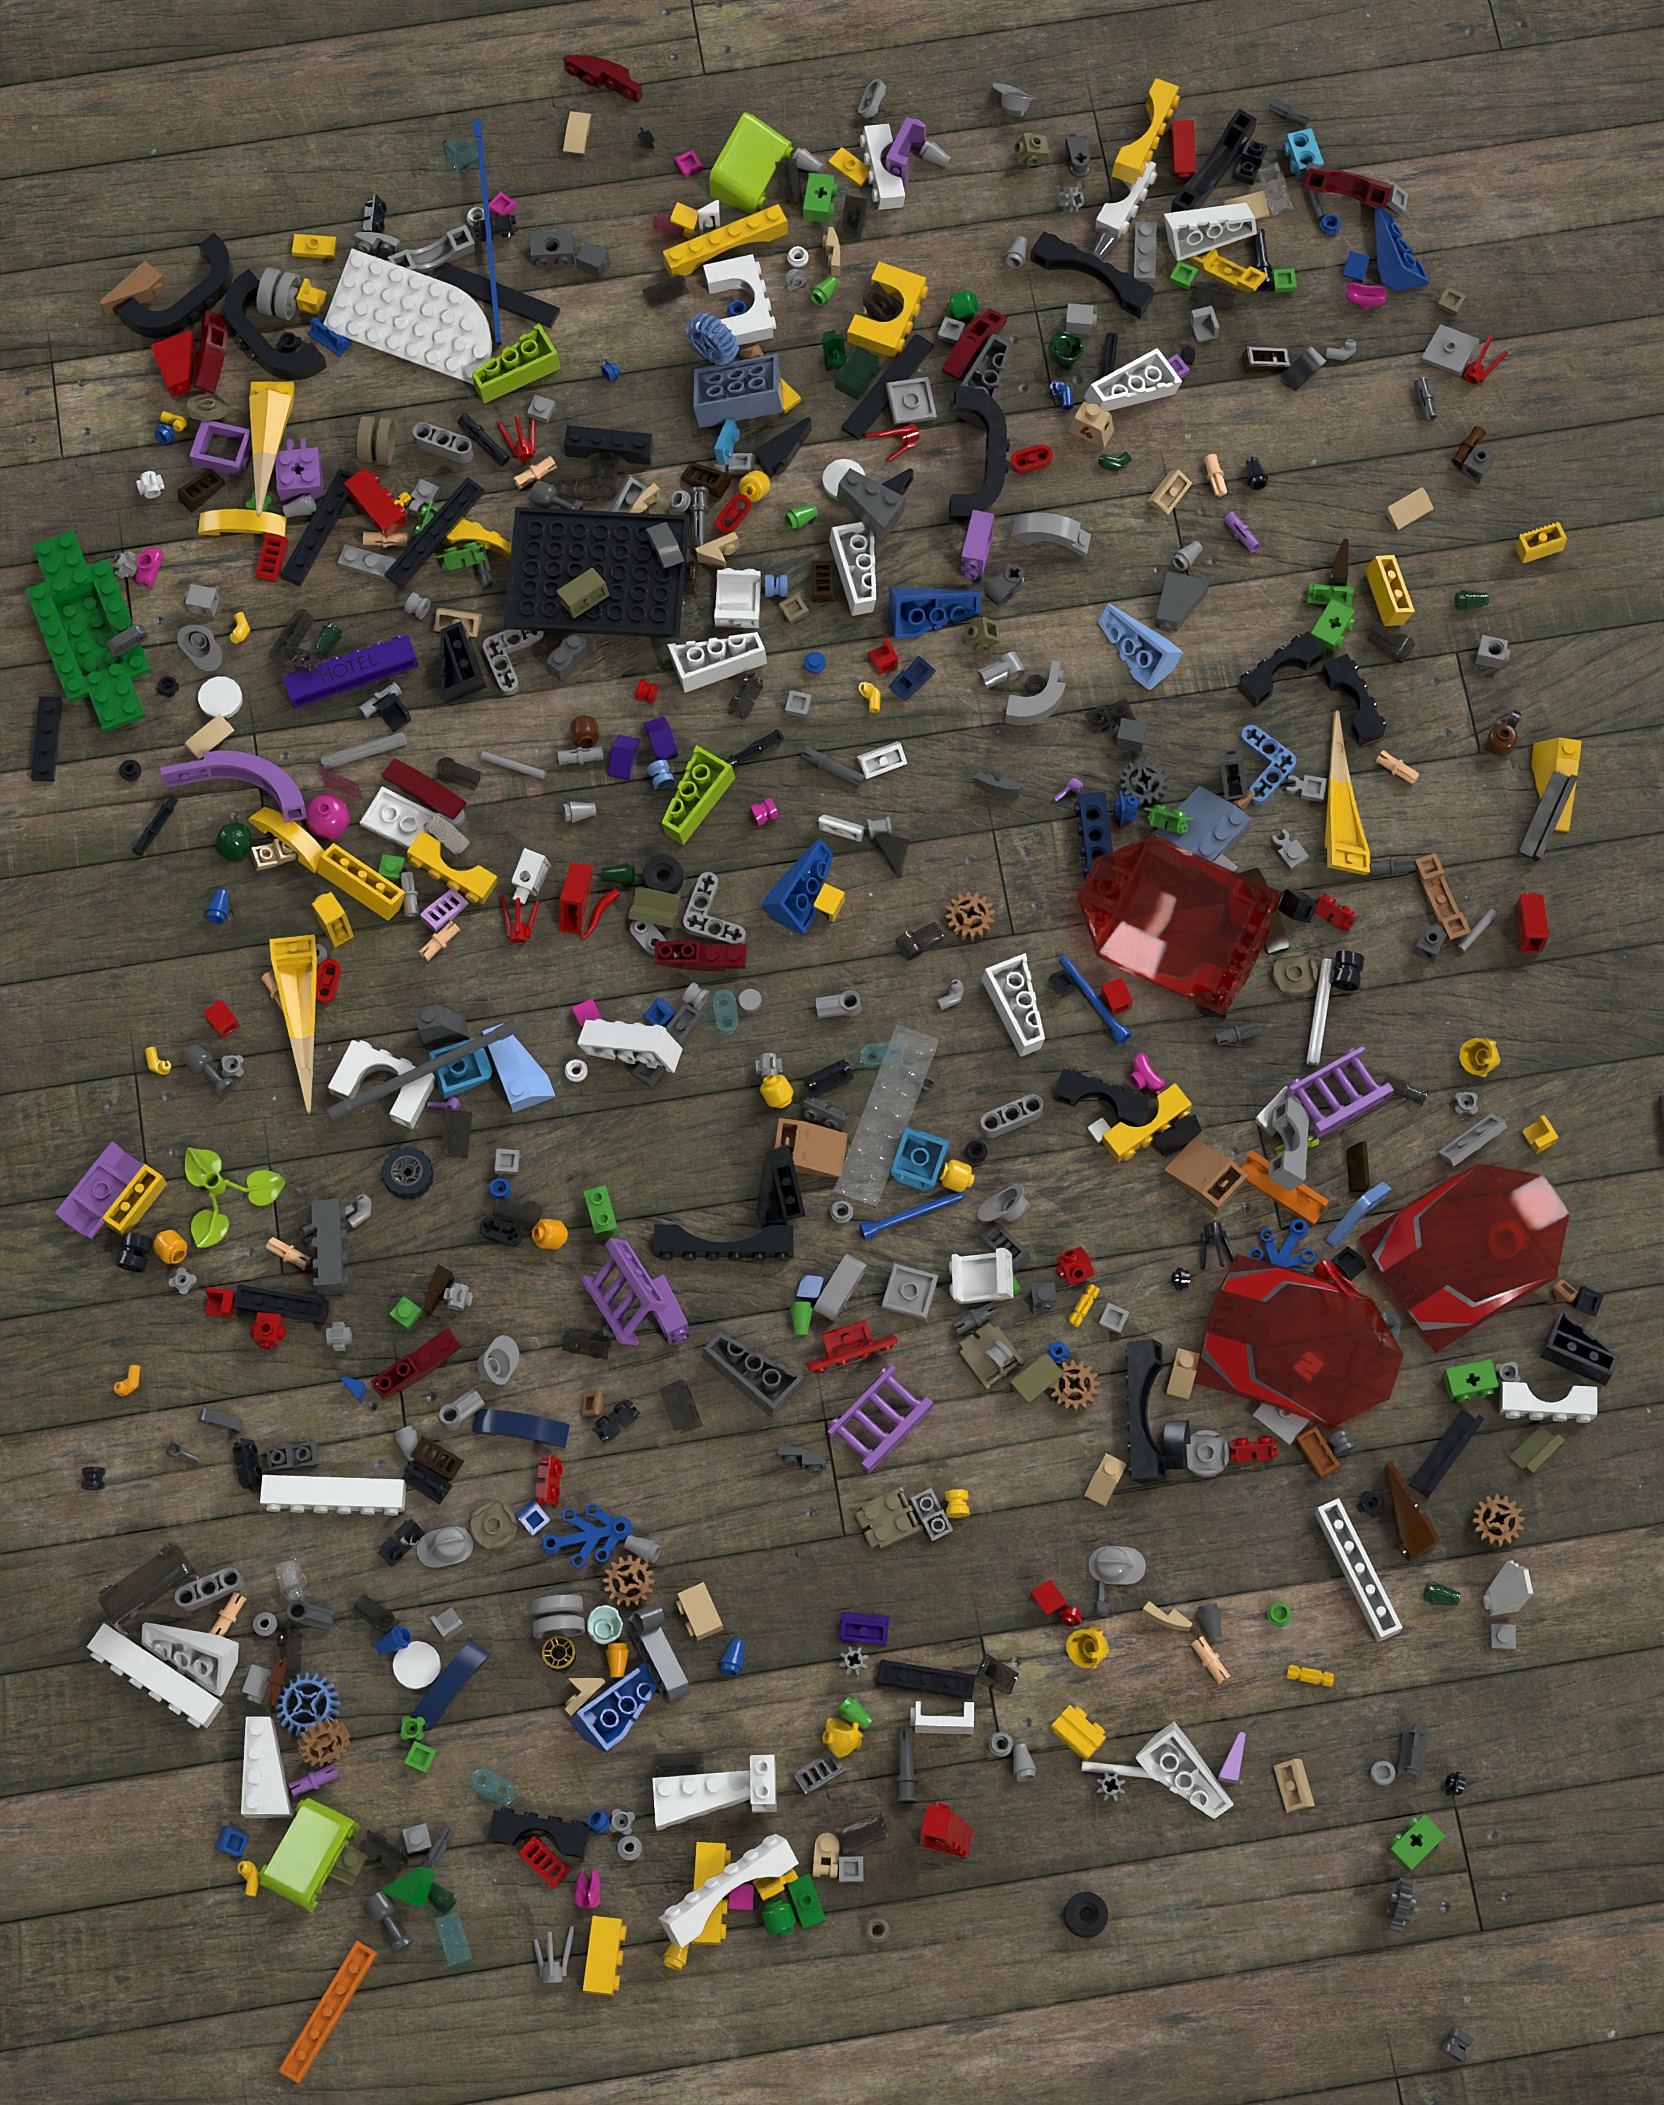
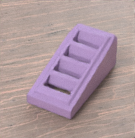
M450 889L420 914V918L437 934L469 903L458 892ZM452 896L459 902L457 906L450 900ZM447 903L453 909L449 911L444 904ZM441 909L446 914L442 916L438 910ZM435 915L439 920L436 921L431 916Z
M1240 1732L1237 1735L1219 1773L1218 1781L1232 1784L1238 1782L1246 1736L1244 1732Z

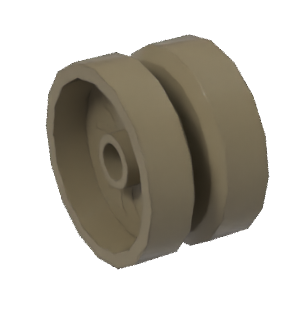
M363 415L361 417L357 437V457L359 463L371 464L376 458L379 465L390 466L392 464L396 441V425L393 418L382 417L377 424L374 416Z

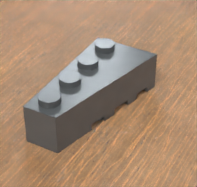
M992 334L960 386L977 388L995 400L1011 343ZM952 398L948 412L985 432L986 429L983 422L974 414L953 412Z
M340 1199L311 1201L312 1230L315 1232L312 1241L314 1255H316V1259H313V1269L315 1277H317L313 1278L314 1288L318 1296L346 1294V1287H350L349 1273H345V1264H349L348 1250H344L343 1242H347V1229L342 1226V1219H346L345 1205L341 1206Z
M720 1332L703 1349L702 1358L771 1418L803 1386L805 1376L788 1370L786 1366L765 1358L766 1356L759 1352L755 1353L747 1349L745 1345Z

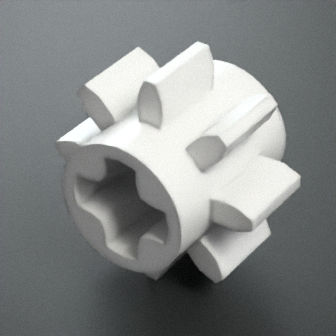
M153 471L144 472L140 475V480L136 481L140 495L145 494L146 498L158 497L161 494L160 489L165 488L161 475L156 476V473Z

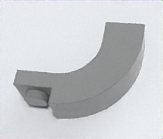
M1027 513L1015 517L1011 537L1026 546L1042 541L1054 542L1083 556L1088 552L1091 534L1080 529L1081 523L1061 515Z
M1052 661L1047 686L1041 693L1032 697L1009 695L1005 719L1006 724H1035L1047 719L1057 710L1063 700L1066 683H1062L1064 671L1060 670L1061 662Z

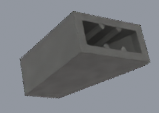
M1167 571L1155 627L1165 632H1177L1207 595L1210 580Z
M438 1004L415 1008L418 1029L424 1047L469 1039L465 1016Z

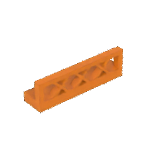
M1251 1150L1246 1162L1241 1167L1248 1174L1246 1183L1312 1226H1315L1326 1210L1329 1200L1303 1183L1288 1191L1269 1180L1270 1162Z

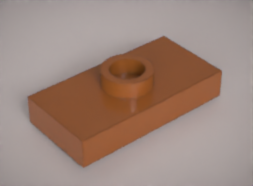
M1316 1426L1296 1437V1442L1320 1479L1341 1467Z

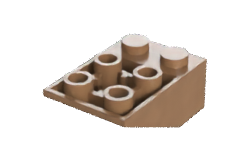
M779 1118L775 1148L788 1145L796 1173L842 1178L848 1134L804 1121Z
M1196 1138L1190 1141L1164 1169L1170 1177L1215 1215L1245 1185L1248 1174L1232 1160Z

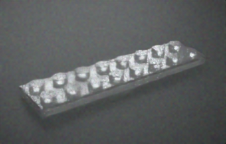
M898 1024L896 1025L833 1191L834 1194L877 1209L904 1130L910 1122L940 1039Z

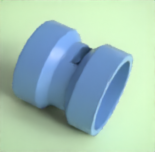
M765 575V597H772L773 595L787 597L788 576L780 575L779 577H774L773 575Z
M667 760L655 761L647 767L649 776L653 778L652 784L656 790L666 789L675 783L673 774L669 773L670 767Z

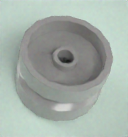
M268 267L264 271L259 283L257 293L258 313L268 316L275 313L278 318L290 320L298 305L296 297L301 288L300 276L291 272H286L282 275L280 270Z
M556 1595L539 1598L530 1602L531 1614L533 1617L538 1618V1620L532 1623L533 1636L535 1638L550 1639L554 1636L568 1638L585 1632L584 1618L578 1616V1614L584 1611L583 1598L581 1596Z

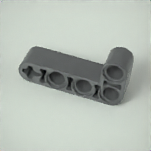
M657 1603L633 1612L627 1620V1628L662 1699L666 1703H670L689 1695L690 1686L661 1629L665 1621L663 1611Z

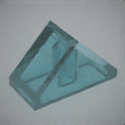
M444 139L445 157L456 173L479 161L478 147L474 141Z

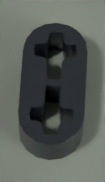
M487 1217L480 1223L481 1234L488 1240L508 1247L518 1246L522 1241L521 1229L515 1224L494 1217ZM492 1223L499 1232L491 1230L490 1233H487L485 1226H490ZM512 1231H515L517 1238H512L510 1241L503 1232L511 1234Z

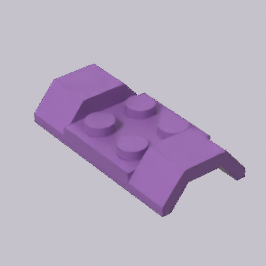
M112 1141L55 1214L68 1226L92 1240L105 1223L102 1217L144 1163L131 1157Z

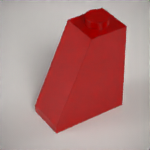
M1194 120L1173 121L1169 126L1173 175H1178V178H1191V174L1196 172Z
M191 330L150 345L171 397L181 396L192 388L195 341Z
M570 863L560 897L559 931L582 934L593 880V866Z
M1525 892L1520 894L1517 901L1519 953H1542L1549 938L1544 896L1536 892Z

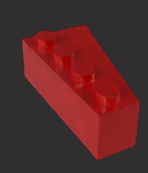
M934 1802L933 1805L928 1804L920 1835V1846L967 1858L974 1830L952 1810L947 1809L948 1805Z

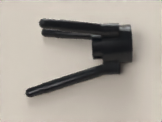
M1213 1222L1204 1225V1233L1200 1235L1202 1241L1201 1269H1205L1207 1242L1209 1245L1216 1246L1220 1266H1225L1220 1245L1223 1241L1235 1270H1238V1263L1228 1242L1226 1231L1222 1230L1221 1223Z

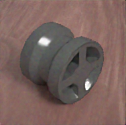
M1348 1429L1339 1431L1327 1438L1328 1443L1334 1448L1333 1454L1335 1457L1356 1448L1355 1443L1349 1438L1350 1432Z

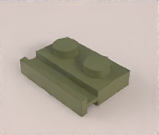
M349 1845L344 1846L328 1876L354 1888L368 1854Z

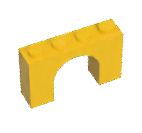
M878 262L871 278V290L897 299L901 303L903 311L897 318L888 322H877L855 314L847 331V342L895 359L898 351L901 352L904 348L905 335H909L912 330L913 317H917L920 312L921 299H925L929 287L926 286V277Z

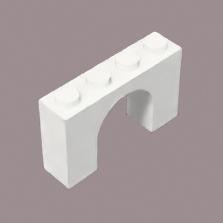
M753 254L703 265L709 294L730 289H740L749 293L754 299L753 306L746 313L720 319L723 324H726L728 329L732 330L731 333L736 336L739 345L773 338V329H776L774 316L770 317L769 311H771L769 298L764 297L766 292L765 282L759 278L761 268L759 261L755 262Z
M352 1040L328 1088L332 1095L343 1100H349L355 1097L363 1080L373 1072L389 1071L399 1076L416 1067L412 1066L413 1063L407 1059L400 1058L398 1060L392 1057L393 1055L386 1050L380 1049V1051L373 1049L365 1041L360 1040V1042ZM433 1072L401 1088L400 1094L389 1113L392 1121L410 1129L414 1128L436 1084Z

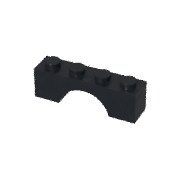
M570 425L566 427L564 439L566 457L587 459L595 453H611L625 458L629 463L651 465L654 448L652 434Z
M1309 631L1303 635L1298 634L1291 640L1289 645L1278 648L1274 652V656L1260 661L1256 669L1251 672L1250 670L1246 671L1240 677L1238 689L1252 706L1256 708L1272 696L1274 688L1272 676L1275 672L1284 667H1298L1307 671L1323 659L1325 649Z
M1347 653L1323 663L1321 673L1331 691L1345 692L1355 700L1358 713L1352 718L1350 730L1358 745L1362 746L1383 737L1387 725L1382 715L1379 716L1376 710L1377 704L1375 699L1370 697L1367 692L1365 680L1363 678L1360 679L1357 673L1358 667L1356 662L1351 660Z
M1063 1068L1054 1091L1053 1100L1075 1107L1084 1099L1100 1098L1107 1101L1114 1108L1117 1123L1122 1122L1131 1127L1141 1126L1149 1104V1099H1146L1145 1095L1138 1092H1127L1123 1087L1116 1084L1108 1085L1103 1083V1080L1098 1077L1091 1076L1089 1078L1081 1075L1080 1071L1069 1068V1070Z
M501 1807L500 1811L494 1810L488 1837L490 1842L515 1846L517 1841L526 1833L543 1831L556 1839L561 1855L586 1858L591 1832L590 1827L586 1826V1822L572 1820V1823L562 1822V1818L556 1816H548V1819L538 1818L539 1814L527 1811L524 1812V1815L515 1814L514 1809Z

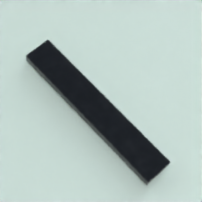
M445 262L437 280L451 284L469 296L493 305L491 282L489 279ZM496 282L498 308L535 323H540V325L550 329L552 328L560 313V308Z
M916 333L841 426V430L859 441L889 404L886 383L908 380L933 349L934 344Z
M339 469L280 575L281 579L301 587L349 500L344 482L354 476V474Z
M467 477L385 572L384 576L402 590L482 497L485 490Z

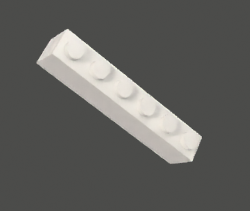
M262 1475L260 1503L263 1508L270 1512H279L281 1508L296 1513H302L304 1509H313L315 1513H327L328 1510H337L339 1514H351V1511H360L364 1515L384 1512L385 1515L396 1516L398 1512L405 1511L406 1483L401 1479Z
M1338 1498L1318 1507L1315 1516L1377 1642L1400 1633L1403 1627L1340 1499Z
M103 1623L87 1646L92 1651L90 1656L100 1663L104 1660L111 1664L109 1669L119 1676L125 1673L131 1677L129 1680L131 1684L139 1689L142 1686L150 1690L149 1696L158 1702L164 1699L170 1703L167 1708L178 1715L183 1712L189 1716L187 1721L197 1728L200 1725L208 1728L224 1705L220 1700L105 1623Z

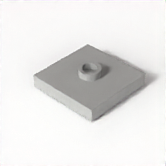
M1440 324L1422 356V362L1461 377L1479 345V339Z
M928 377L886 383L894 426L936 420L937 414Z
M894 1263L881 1309L926 1321L939 1275Z
M1282 1380L1274 1388V1390L1311 1413L1316 1414L1318 1412V1408ZM1266 1399L1252 1415L1256 1421L1288 1446L1313 1418L1310 1415Z

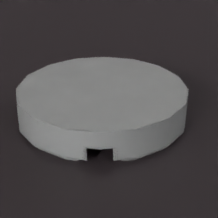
M1210 1430L1197 1431L1190 1436L1191 1444L1186 1445L1188 1470L1196 1476L1205 1478L1221 1473L1227 1466L1230 1456L1226 1440L1217 1432Z

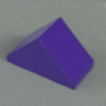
M664 716L643 723L657 761L678 756L670 725Z
M623 735L617 736L611 748L608 776L630 781L640 739Z

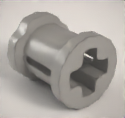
M889 816L875 821L867 819L870 839H874V836L892 835Z

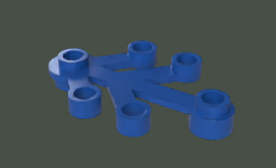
M1295 1219L1291 1222L1290 1235L1279 1254L1274 1244V1232L1269 1228L1261 1231V1241L1265 1243L1272 1265L1271 1268L1285 1270L1302 1264L1311 1265L1315 1262V1252L1311 1249L1304 1250L1301 1255L1288 1258L1298 1239H1303L1308 1234V1224L1306 1221ZM1300 1224L1303 1226V1229L1296 1230L1295 1226ZM1269 1233L1272 1237L1265 1239L1263 1235ZM1260 1248L1251 1249L1249 1258L1254 1263L1255 1269H1265L1262 1262L1263 1251ZM1253 1253L1261 1255L1259 1258L1252 1257ZM1306 1254H1311L1313 1258L1310 1260H1306L1304 1256ZM1295 1268L1291 1271L1293 1273H1299L1304 1276L1303 1270L1299 1268Z
M589 1503L585 1508L586 1515L589 1518H597L607 1525L606 1527L597 1528L576 1515L574 1509L567 1508L562 1513L563 1520L568 1524L572 1523L585 1532L563 1537L547 1535L542 1540V1548L546 1554L555 1555L560 1551L561 1547L586 1542L581 1551L572 1557L573 1566L576 1569H582L586 1566V1560L600 1538L610 1536L604 1547L595 1552L596 1561L604 1564L609 1561L610 1553L617 1542L625 1540L631 1535L633 1527L630 1520L623 1516L612 1518L601 1511L596 1503ZM590 1507L597 1508L595 1514L588 1513ZM568 1512H572L574 1514L573 1518L570 1520L565 1518V1515ZM619 1524L625 1526V1529L621 1532L616 1530ZM549 1540H554L555 1546L549 1548L547 1546V1542ZM605 1552L607 1554L606 1558L600 1560L598 1558L599 1553ZM579 1557L584 1560L581 1565L575 1564V1560Z

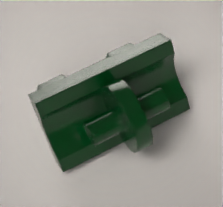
M835 330L824 332L821 342L826 371H830L832 368L839 369L840 367L847 366L842 334L837 335Z

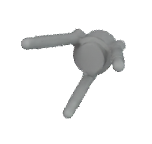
M570 1926L561 1967L560 1962L553 1961L552 1932H547L548 1962L545 1963V1966L538 1940L535 1939L533 1941L539 1965L540 1977H543V1983L562 1982V1976H567V1963L575 1929L574 1926Z

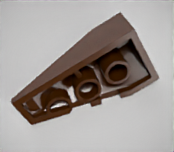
M1392 1461L1386 1464L1384 1470L1397 1540L1399 1542L1397 1547L1402 1557H1407L1410 1562L1434 1550L1440 1538L1426 1513H1419L1418 1502L1414 1495L1406 1493V1483Z

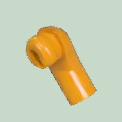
M129 1365L128 1378L115 1383V1393L120 1396H127L138 1387L140 1366Z

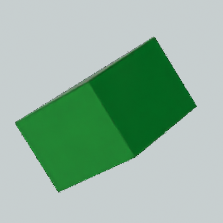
M421 1866L383 1888V1892L409 1904L424 1906L435 1876L434 1868Z

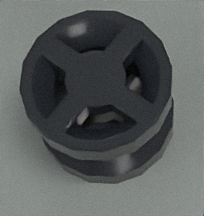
M102 1467L82 1468L84 1481L81 1483V1488L85 1490L104 1489L103 1476L106 1474V1469Z

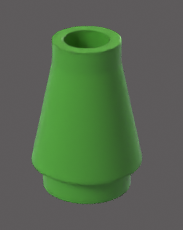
M829 275L825 280L814 286L809 295L811 301L818 306L827 304L839 284L838 280L834 276Z
M813 504L790 509L784 515V519L790 530H798L817 517L818 511Z
M792 1302L790 1311L794 1335L807 1336L813 1311L811 1302Z
M849 1696L846 1697L837 1709V1712L841 1714V1718L851 1723H859V1727L863 1730L873 1720L859 1702Z

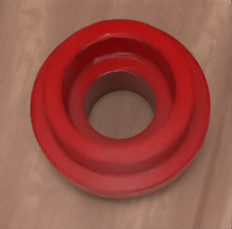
M1064 1606L1058 1613L1061 1622L1068 1627L1078 1626L1082 1621L1081 1612L1073 1606Z

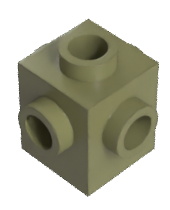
M1024 133L1014 144V152L1016 153L1018 163L1041 165L1050 154L1046 136Z
M982 617L964 626L966 647L976 649L978 652H984L989 647L1001 642L997 621Z

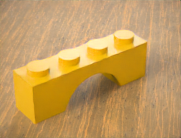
M421 830L407 851L409 863L416 868H424L432 878L445 881L446 885L453 891L457 892L459 890L466 894L465 897L471 902H479L483 905L497 885V876L479 865L467 871L451 869L441 859V842Z
M1176 1083L1157 1096L1156 1106L1158 1114L1151 1123L1142 1127H1131L1120 1122L1102 1135L1101 1142L1117 1162L1123 1159L1125 1161L1129 1160L1136 1154L1135 1150L1139 1147H1147L1154 1141V1136L1169 1131L1175 1121L1188 1117L1191 1114L1192 1103Z

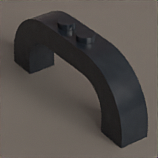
M213 233L198 245L201 256L211 265V271L206 279L173 306L163 311L148 310L135 298H132L118 310L121 321L130 330L139 335L150 338H163L181 332L191 323L197 322L206 310L213 309L216 303L227 293L233 279V265L230 255L220 237Z
M250 269L243 272L232 282L225 297V313L234 334V340L240 347L244 346L246 348V354L252 361L256 360L266 372L284 380L306 379L327 368L324 356L312 342L297 352L281 353L275 350L246 317V311L250 304L257 300L260 283Z
M956 386L954 389L953 412L974 414L983 422L986 429L985 475L982 488L973 494H952L949 497L948 519H969L972 516L973 510L986 511L1001 493L1005 473L1009 471V460H1006V452H1009L1010 439H1007V426L1004 414L991 396L977 388Z

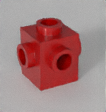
M1081 1246L1073 1250H1067L1062 1255L1056 1257L1059 1265L1056 1266L1057 1274L1061 1280L1065 1279L1069 1286L1079 1284L1095 1275L1090 1258Z
M257 1312L256 1324L253 1323L251 1326V1337H253L256 1345H259V1348L271 1350L273 1347H280V1341H284L286 1327H283L284 1320L280 1314Z

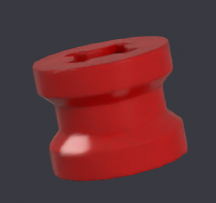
M641 679L637 686L635 700H645L648 704L653 705L658 694L659 684H649L646 680Z

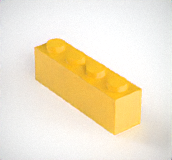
M333 843L320 856L317 873L387 921L402 908L405 891Z
M697 1842L694 1891L704 1886L708 1879L718 1876L724 1871L726 1865L730 1864L731 1850H727L726 1843ZM723 1897L714 1907L704 1925L702 1934L692 1940L691 1944L721 1945V1939H726V1924H722L723 1914L727 1915V1899Z

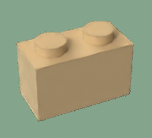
M704 1582L678 1593L679 1601L676 1604L680 1614H686L689 1622L685 1623L690 1636L695 1635L697 1641L724 1630Z

